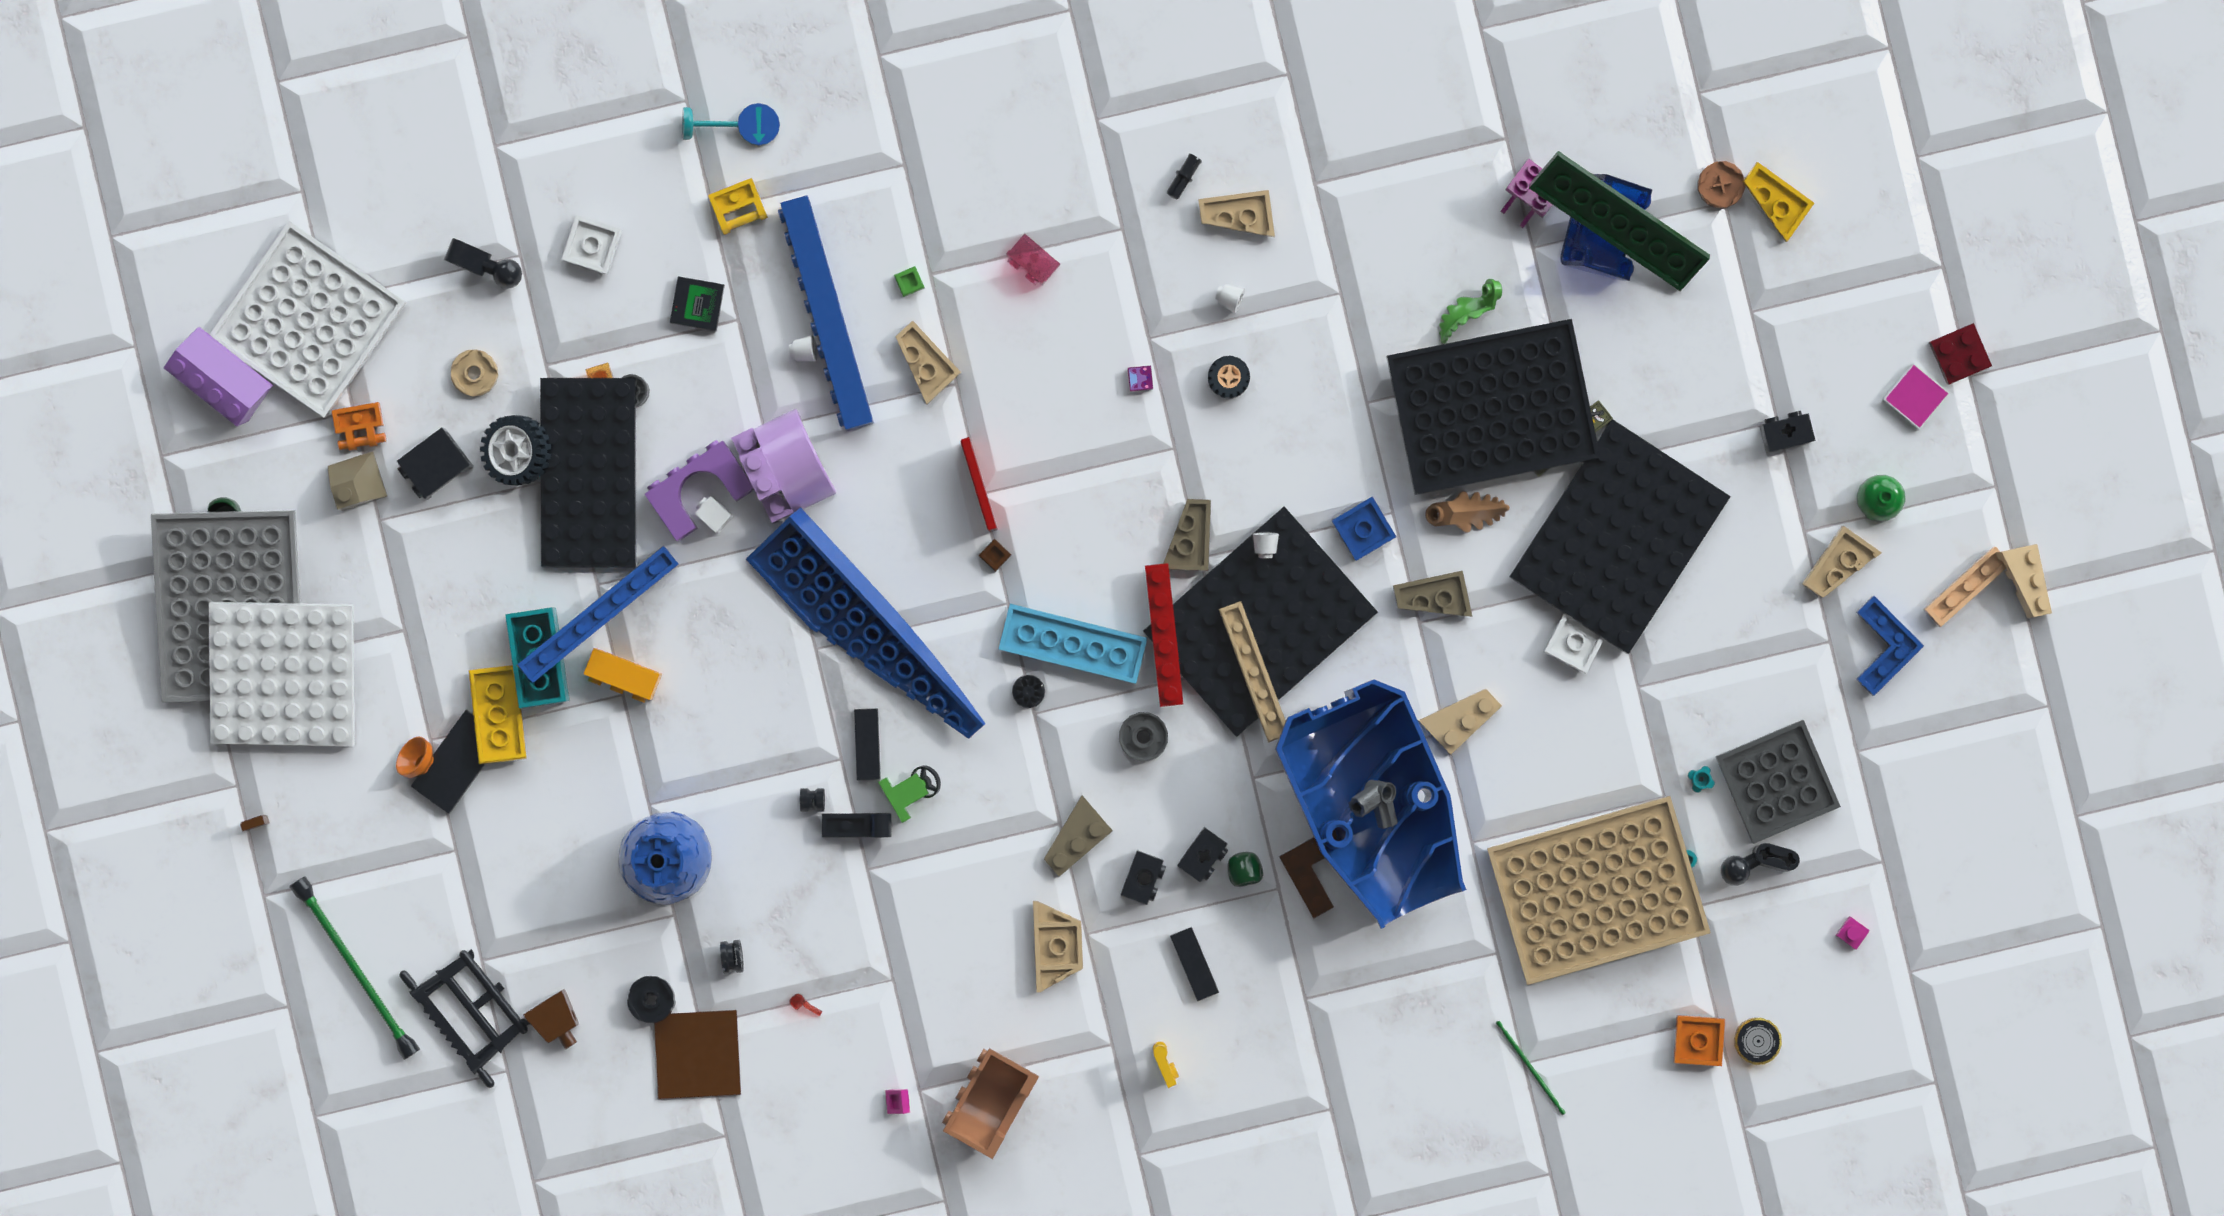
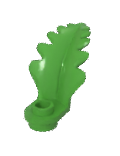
M1487 279L1482 286L1481 297H1460L1457 299L1458 305L1447 306L1449 314H1443L1441 319L1444 322L1439 324V327L1442 329L1439 332L1442 344H1446L1452 332H1455L1459 325H1465L1468 319L1479 318L1486 311L1495 309L1496 301L1502 296V286L1499 281Z

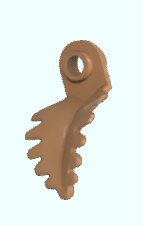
M1462 491L1453 501L1431 504L1425 512V517L1433 526L1456 525L1463 532L1468 533L1471 531L1472 524L1478 530H1482L1483 520L1489 526L1493 525L1492 518L1495 521H1500V515L1505 517V512L1510 507L1504 503V500L1499 502L1498 497H1494L1490 501L1491 496L1487 494L1481 500L1479 492H1475L1471 499H1469L1467 492Z

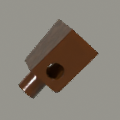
M565 989L523 1014L547 1043L558 1038L565 1050L577 1043L570 1030L579 1025V1022Z

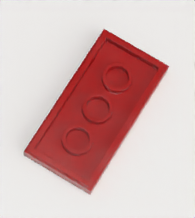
M969 437L961 439L960 442L987 530L990 532L996 531L998 528Z

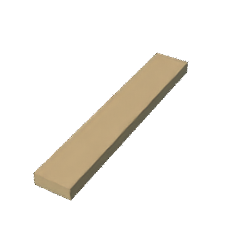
M1240 601L1219 609L1269 743L1279 739L1286 721Z

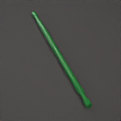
M1500 1020L1497 1021L1496 1024L1501 1028L1505 1037L1554 1105L1557 1106L1559 1112L1564 1115L1566 1112L1561 1108L1557 1099L1508 1031L1504 1029Z

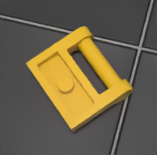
M752 178L708 195L724 235L731 233L730 230L757 219L764 220L768 218ZM755 204L757 210L726 222L724 215Z
M1158 1041L1153 1045L1154 1057L1167 1087L1170 1088L1177 1085L1176 1078L1179 1077L1174 1062L1169 1063L1166 1058L1168 1053L1166 1044Z

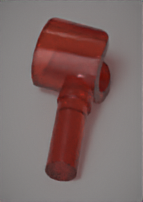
M795 994L789 1000L796 1010L804 1006L818 1016L822 1013L820 1009L809 1004L801 994Z

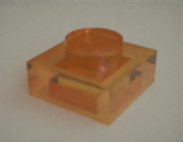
M608 362L585 369L588 378H614Z

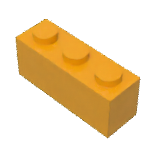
M593 648L584 671V675L589 676L587 681L600 686L602 682L611 685L610 690L623 694L625 690L633 694L631 698L645 703L646 699H653L662 673L598 648Z

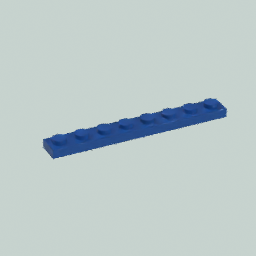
M662 546L519 662L517 667L532 684L674 569L678 562L665 546Z

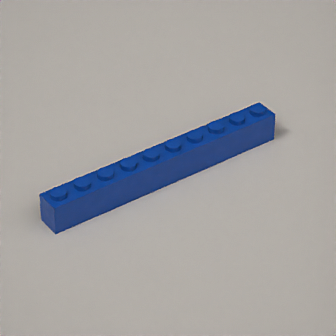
M808 195L781 202L782 209L778 210L781 223L786 222L788 232H784L788 246H793L795 253L791 255L794 268H799L801 277L797 279L801 291L805 290L808 299L804 300L807 313H812L814 322L810 324L814 337L819 336L821 345H817L820 358H825L827 367L823 368L827 382L832 381L834 390H831L830 394L833 404L839 405L840 413H837L840 427L845 426V430L849 431L874 424Z

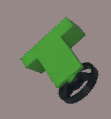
M927 765L915 768L911 777L894 787L888 777L878 782L902 823L911 818L905 807L922 797L931 798L935 796L941 788L938 773ZM919 769H921L920 777L916 773ZM926 770L934 776L936 787L932 785L931 779L926 775ZM927 789L935 792L933 794H929Z

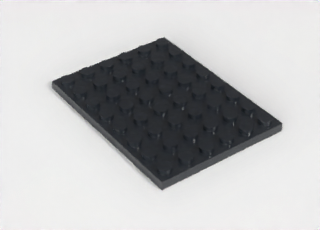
M1572 319L1386 356L1414 495L1601 458Z
M1612 419L1597 440L1601 458L1583 462L1509 577L1598 636H1601L1624 653L1629 654L1731 496Z
M1285 506L1254 532L1279 534L1277 551L1273 554V558H1258V553H1255L1252 534L1173 604L1180 674L1236 737L1259 717L1219 609L1241 601L1278 700L1378 613ZM1150 624L1143 632L1153 642Z

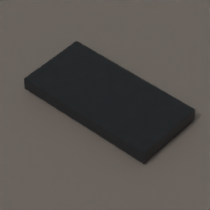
M468 710L464 711L433 754V764L429 767L428 771L423 775L417 776L411 785L413 789L448 814L451 813L485 766V764L479 765L474 715Z

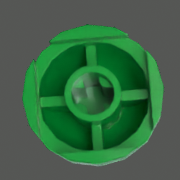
M1874 475L1860 485L1857 493V504L1868 519L1876 522L1888 521L1895 518L1902 511L1905 504V491L1901 483L1895 478L1888 475Z

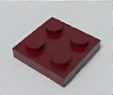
M1974 323L1929 342L1947 385L1992 367Z

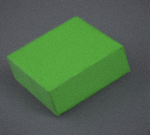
M916 266L894 275L903 297L925 288Z

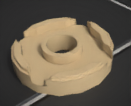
M466 350L453 361L451 380L455 388L461 393L472 397L482 396L490 392L496 385L498 367L494 359L486 352ZM473 366L478 367L481 371L479 378L475 380L470 379L468 376V371Z

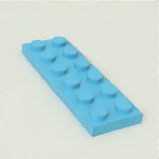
M1010 604L999 650L1136 684L1147 638Z

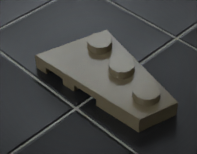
M1187 499L1164 563L1169 564V569L1208 571L1211 500Z
M1463 571L1393 585L1398 609L1473 617Z
M1083 795L1044 858L1059 877L1113 831Z

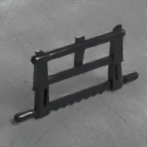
M472 949L469 952L466 950L460 951V958L445 968L435 971L437 973L435 976L419 986L416 985V982L407 971H401L399 977L411 989L409 991L411 996L423 1005V1012L430 1014L429 1019L435 1021L434 1026L441 1028L440 1033L446 1035L445 1040L452 1042L451 1047L457 1049L456 1054L466 1059V1064L473 1074L478 1073V1077L486 1087L492 1088L495 1082L482 1067L498 1051L502 1053L504 1047L519 1033L526 1034L528 1032L527 1025L530 1024L526 1019H521L500 992L505 989L502 984L498 982L494 985L475 962V955ZM466 966L487 991L474 1003L453 978ZM443 984L449 987L491 1040L488 1045L475 1055L428 997ZM491 999L497 1003L513 1023L512 1026L500 1035H498L479 1011Z

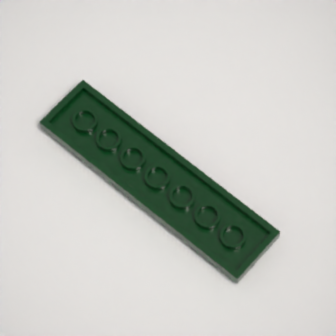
M1557 151L1529 184L1530 190L1679 291L1689 283L1710 259V254L1560 151Z

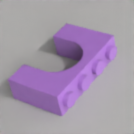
M715 440L706 447L707 451L700 456L698 453L686 460V466L681 469L679 467L674 468L666 474L668 476L667 479L661 483L657 480L647 487L649 491L645 493V496L678 542L698 529L681 501L682 487L692 475L700 472L715 474L737 502L754 491L746 472L723 440L720 443Z

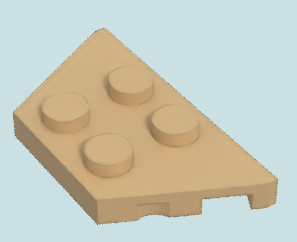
M1033 901L1036 989L1038 993L1083 969L1081 920L1039 901Z

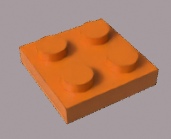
M1677 1015L1673 1062L1722 1066L1725 1019Z

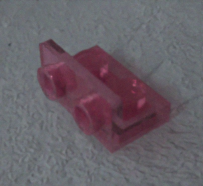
M1025 233L1012 249L1006 253V256L1009 257L1007 262L1016 270L1019 268L1023 269L1027 273L1025 277L1034 285L1039 283L1043 286L1061 265Z

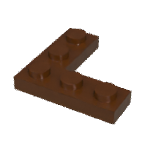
M1335 830L1332 831V837L1334 838V840L1337 839V834ZM1314 837L1279 856L1313 919L1334 908L1312 868V865L1324 859Z

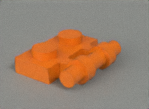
M379 402L332 410L335 433H345L346 440L338 441L339 450H357V447L366 445L374 447L378 446V443L387 441L385 433H375L374 427L384 426ZM366 429L367 436L355 438L354 431Z

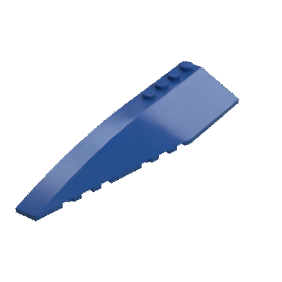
M799 508L746 558L752 567L810 629L816 633L819 631L827 637V641L833 645H839L847 651L846 654L853 659L856 657L862 661L864 666L893 687H899L907 693L906 696L913 701L915 699L926 706V710L932 714H938L944 719L946 724L966 738L972 737L986 724L959 686L919 636L802 508Z

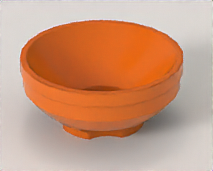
M420 736L410 739L398 754L396 761L397 772L407 778H414L425 774L434 760L431 744Z

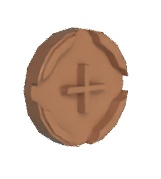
M1727 161L1714 162L1708 165L1700 173L1698 179V192L1702 200L1715 208H1728L1736 204L1745 190V185L1742 182L1744 180L1742 171L1735 164Z

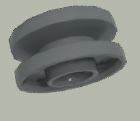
M1138 712L1129 716L1123 722L1119 731V742L1122 750L1130 758L1137 761H1150L1159 757L1164 752L1168 743V731L1165 723L1158 716L1149 712ZM1146 730L1150 733L1151 738L1148 743L1142 744L1137 740L1139 731Z

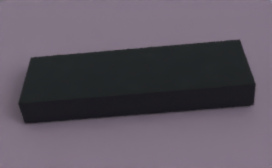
M878 708L854 709L857 780L881 779Z
M1192 926L1170 935L1197 1002L1219 993Z

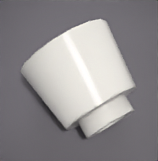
M1228 284L1224 287L1220 286L1215 299L1219 300L1218 304L1236 313L1242 302L1245 288Z
M811 335L794 340L793 344L789 345L790 357L795 358L796 361H816L817 350L814 337Z
M1253 533L1255 553H1258V558H1273V554L1277 551L1279 534Z

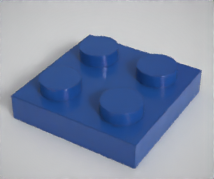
M1373 496L1332 520L1355 561L1396 538L1395 533Z

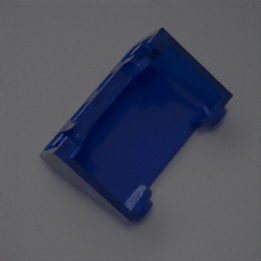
M1593 174L1644 210L1650 206L1652 189L1608 174ZM1570 217L1560 256L1562 265L1622 281H1630V277L1634 272L1633 261L1625 257L1626 254Z

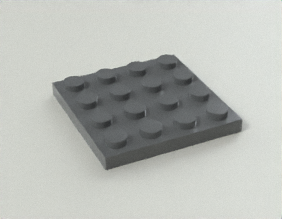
M1804 720L1795 722L1715 756L1752 844L1841 807Z

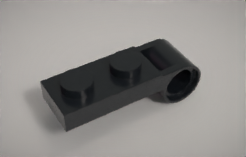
M822 813V837H892L891 813Z

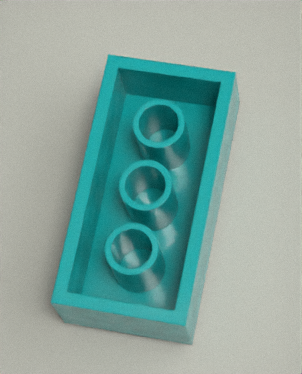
M550 607L505 614L519 708L570 701L564 658L532 684L517 667L519 662L559 631L556 608Z

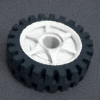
M511 415L496 419V422H492L489 425L491 428L485 430L484 433L487 436L481 439V442L485 443L484 446L480 447V452H484V456H480L481 462H486L483 466L484 469L490 471L488 475L491 478H496L495 481L505 485H526L538 479L537 476L544 474L542 469L547 468L549 465L546 459L551 458V454L547 453V450L551 449V444L546 443L550 439L548 435L543 434L546 430L539 426V422L526 416ZM515 446H516V448H517V453H516V455H515V453H514V448H515Z

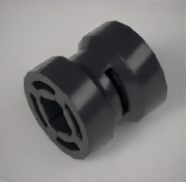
M800 788V812H808L810 809L824 812L825 789L817 788L815 791H810L808 788Z

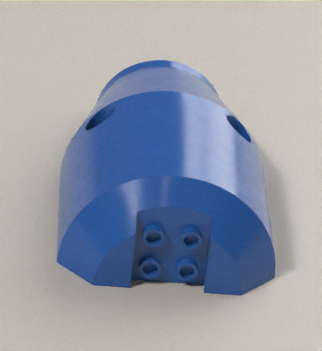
M1373 679L1344 691L1345 697L1331 702L1332 707L1327 708V705L1313 711L1307 708L1287 717L1275 750L1321 854L1374 916L1380 929H1382L1386 924L1415 909L1467 889L1462 878L1451 795L1405 691ZM1369 780L1388 782L1395 786L1396 795L1393 805L1397 824L1393 827L1378 828L1374 809L1363 817L1355 816L1350 810L1349 802L1351 798L1363 791ZM1420 790L1425 795L1423 802L1418 799V792ZM1333 830H1335L1337 834L1336 840H1334V838L1332 837Z

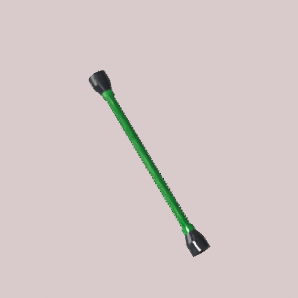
M306 876L290 885L289 887L295 896L302 900L307 907L311 908L310 910L318 918L317 920L321 923L320 925L324 928V931L328 933L327 935L333 941L332 943L336 946L337 951L341 953L347 966L353 971L352 973L356 976L357 981H360L359 984L363 986L362 988L368 994L367 996H370L369 999L373 1001L372 1003L378 1009L377 1011L381 1014V1017L385 1019L384 1021L388 1024L387 1026L393 1032L392 1036L396 1040L397 1049L405 1060L418 1052L420 1048L415 1040L395 1023L396 1021L392 1018L393 1016L389 1013V1010H387L388 1008H385L386 1005L382 1003L383 1001L377 995L378 993H375L376 990L372 988L373 986L370 985L371 983L367 980L368 978L360 970L361 968L357 965L358 963L350 955L351 953L347 950L346 945H343L344 942L340 940L341 938L335 932L336 930H334L332 924L325 917L326 915L322 912L319 904H317L312 885Z

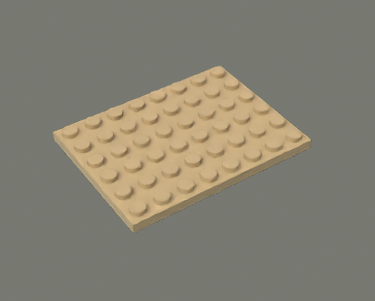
M1670 796L1487 848L1527 985L1711 933Z

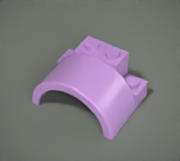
M797 409L756 428H750L731 438L755 493L763 503L773 524L791 516L799 508L805 509L836 494V490L808 437ZM782 491L786 500H783L778 493Z

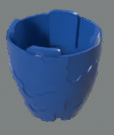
M671 811L655 813L635 824L626 833L621 842L618 862L622 878L634 894L654 904L669 905L689 898L706 882L711 869L712 853L704 829L685 814ZM660 854L663 856L664 864L661 868H655L651 864L653 855Z

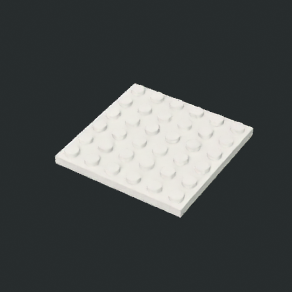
M289 221L210 335L244 363L326 418L407 302Z
M209 603L211 744L354 745L353 604Z

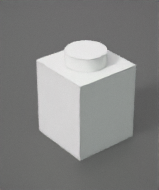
M712 496L708 499L704 497L696 506L698 511L695 514L716 533H719L734 517Z

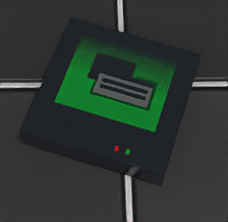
M678 276L670 323L717 331L725 285Z

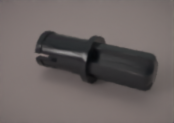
M1189 153L1181 169L1175 172L1177 175L1167 190V194L1171 198L1179 199L1187 184L1193 181L1191 178L1202 163V160L1197 159L1195 155Z

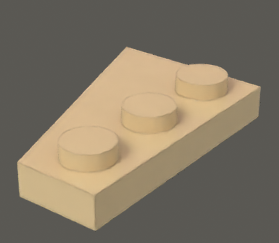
M1269 190L1198 199L1201 224L1275 238Z
M914 321L910 322L895 336L926 404H929L961 374V371Z
M1841 526L1802 585L1823 598L1882 552L1845 526Z
M2034 544L1996 552L1998 559L2003 560L2007 568L2005 573L2008 579H2012L2017 589L2016 595L2027 618L2051 614L2052 611L2038 545Z

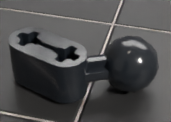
M452 238L443 259L482 277L484 273L493 275L495 283L501 288H513L522 279V270L516 261L504 259L496 262L490 259L491 254L455 238Z
M1763 843L1757 845L1752 853L1744 858L1731 856L1725 859L1721 865L1720 873L1726 883L1738 886L1744 884L1750 876V870L1759 865L1788 872L1798 867L1800 858L1791 849ZM1766 849V854L1773 857L1763 860V856L1759 852ZM1789 856L1788 859L1792 861V864L1785 866V861L1778 859Z

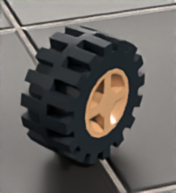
M1231 355L1223 356L1214 361L1208 372L1210 388L1216 395L1222 398L1230 399L1240 396L1247 389L1250 382V371L1247 364L1240 358Z

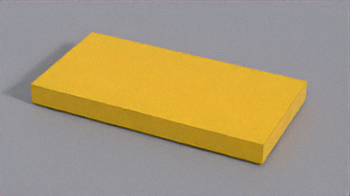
M513 665L469 670L479 765L527 759L522 711L518 704Z

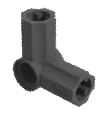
M1369 780L1364 790L1351 798L1349 808L1357 817H1363L1374 809L1378 828L1393 827L1397 824L1393 805L1396 788L1392 783Z

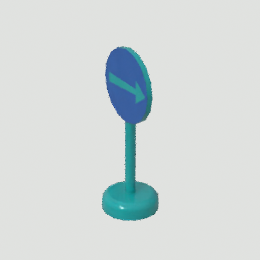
M761 103L751 104L744 108L739 115L738 121H693L692 109L683 107L682 138L683 140H690L693 136V127H738L739 133L744 140L759 146L774 140L779 132L780 122L774 109Z

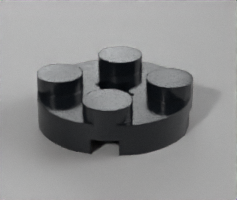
M658 976L642 977L636 980L630 987L627 999L629 1011L636 1019L645 1023H658L665 1020L676 1005L672 986ZM649 993L657 996L654 1006L652 1004L647 1005L645 1002L648 999L647 994Z

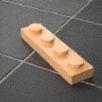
M1993 546L1923 609L1939 627H1942L2006 569L2003 560H1999L1996 552H2000L1996 546Z

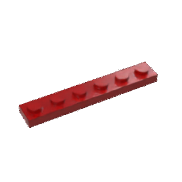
M1169 564L1146 565L1145 572L1160 707L1183 705Z

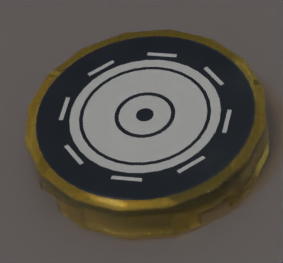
M1761 1017L1749 1018L1743 1021L1736 1029L1734 1047L1738 1055L1746 1062L1754 1065L1766 1064L1779 1054L1782 1046L1781 1034L1778 1027L1770 1020Z

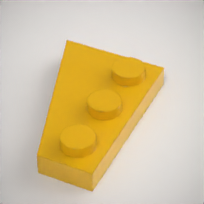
M1759 162L1754 164L1742 181L1785 242H1788L1815 204Z

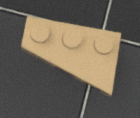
M1484 689L1418 721L1451 755L1502 705L1487 689Z

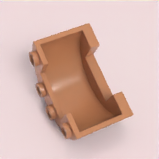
M983 1048L977 1059L980 1063L978 1068L972 1067L967 1076L970 1080L968 1086L960 1088L955 1097L959 1102L953 1112H947L942 1123L946 1125L943 1132L993 1159L1039 1076L991 1048L988 1051Z

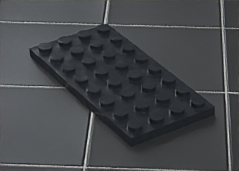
M540 378V426L546 430L543 434L549 436L550 440L546 441V443L551 444V449L547 450V453L551 454V458L546 459L549 465L547 468L542 469L544 474L541 476V567H636V378Z

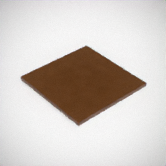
M737 1010L671 1013L665 1020L654 1023L658 1099L741 1095Z

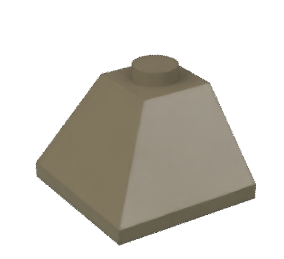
M373 451L328 466L330 488L337 510L344 511L387 497Z

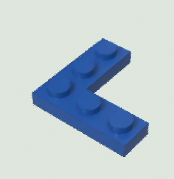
M1872 596L1856 613L1889 647L1856 680L1872 696H1875L1924 645L1875 596Z

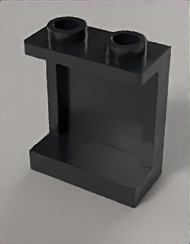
M443 427L397 460V463L400 465L397 468L404 479L409 478L414 486L411 488L419 498L423 497L427 500L464 471L467 472L473 467V464L446 428Z

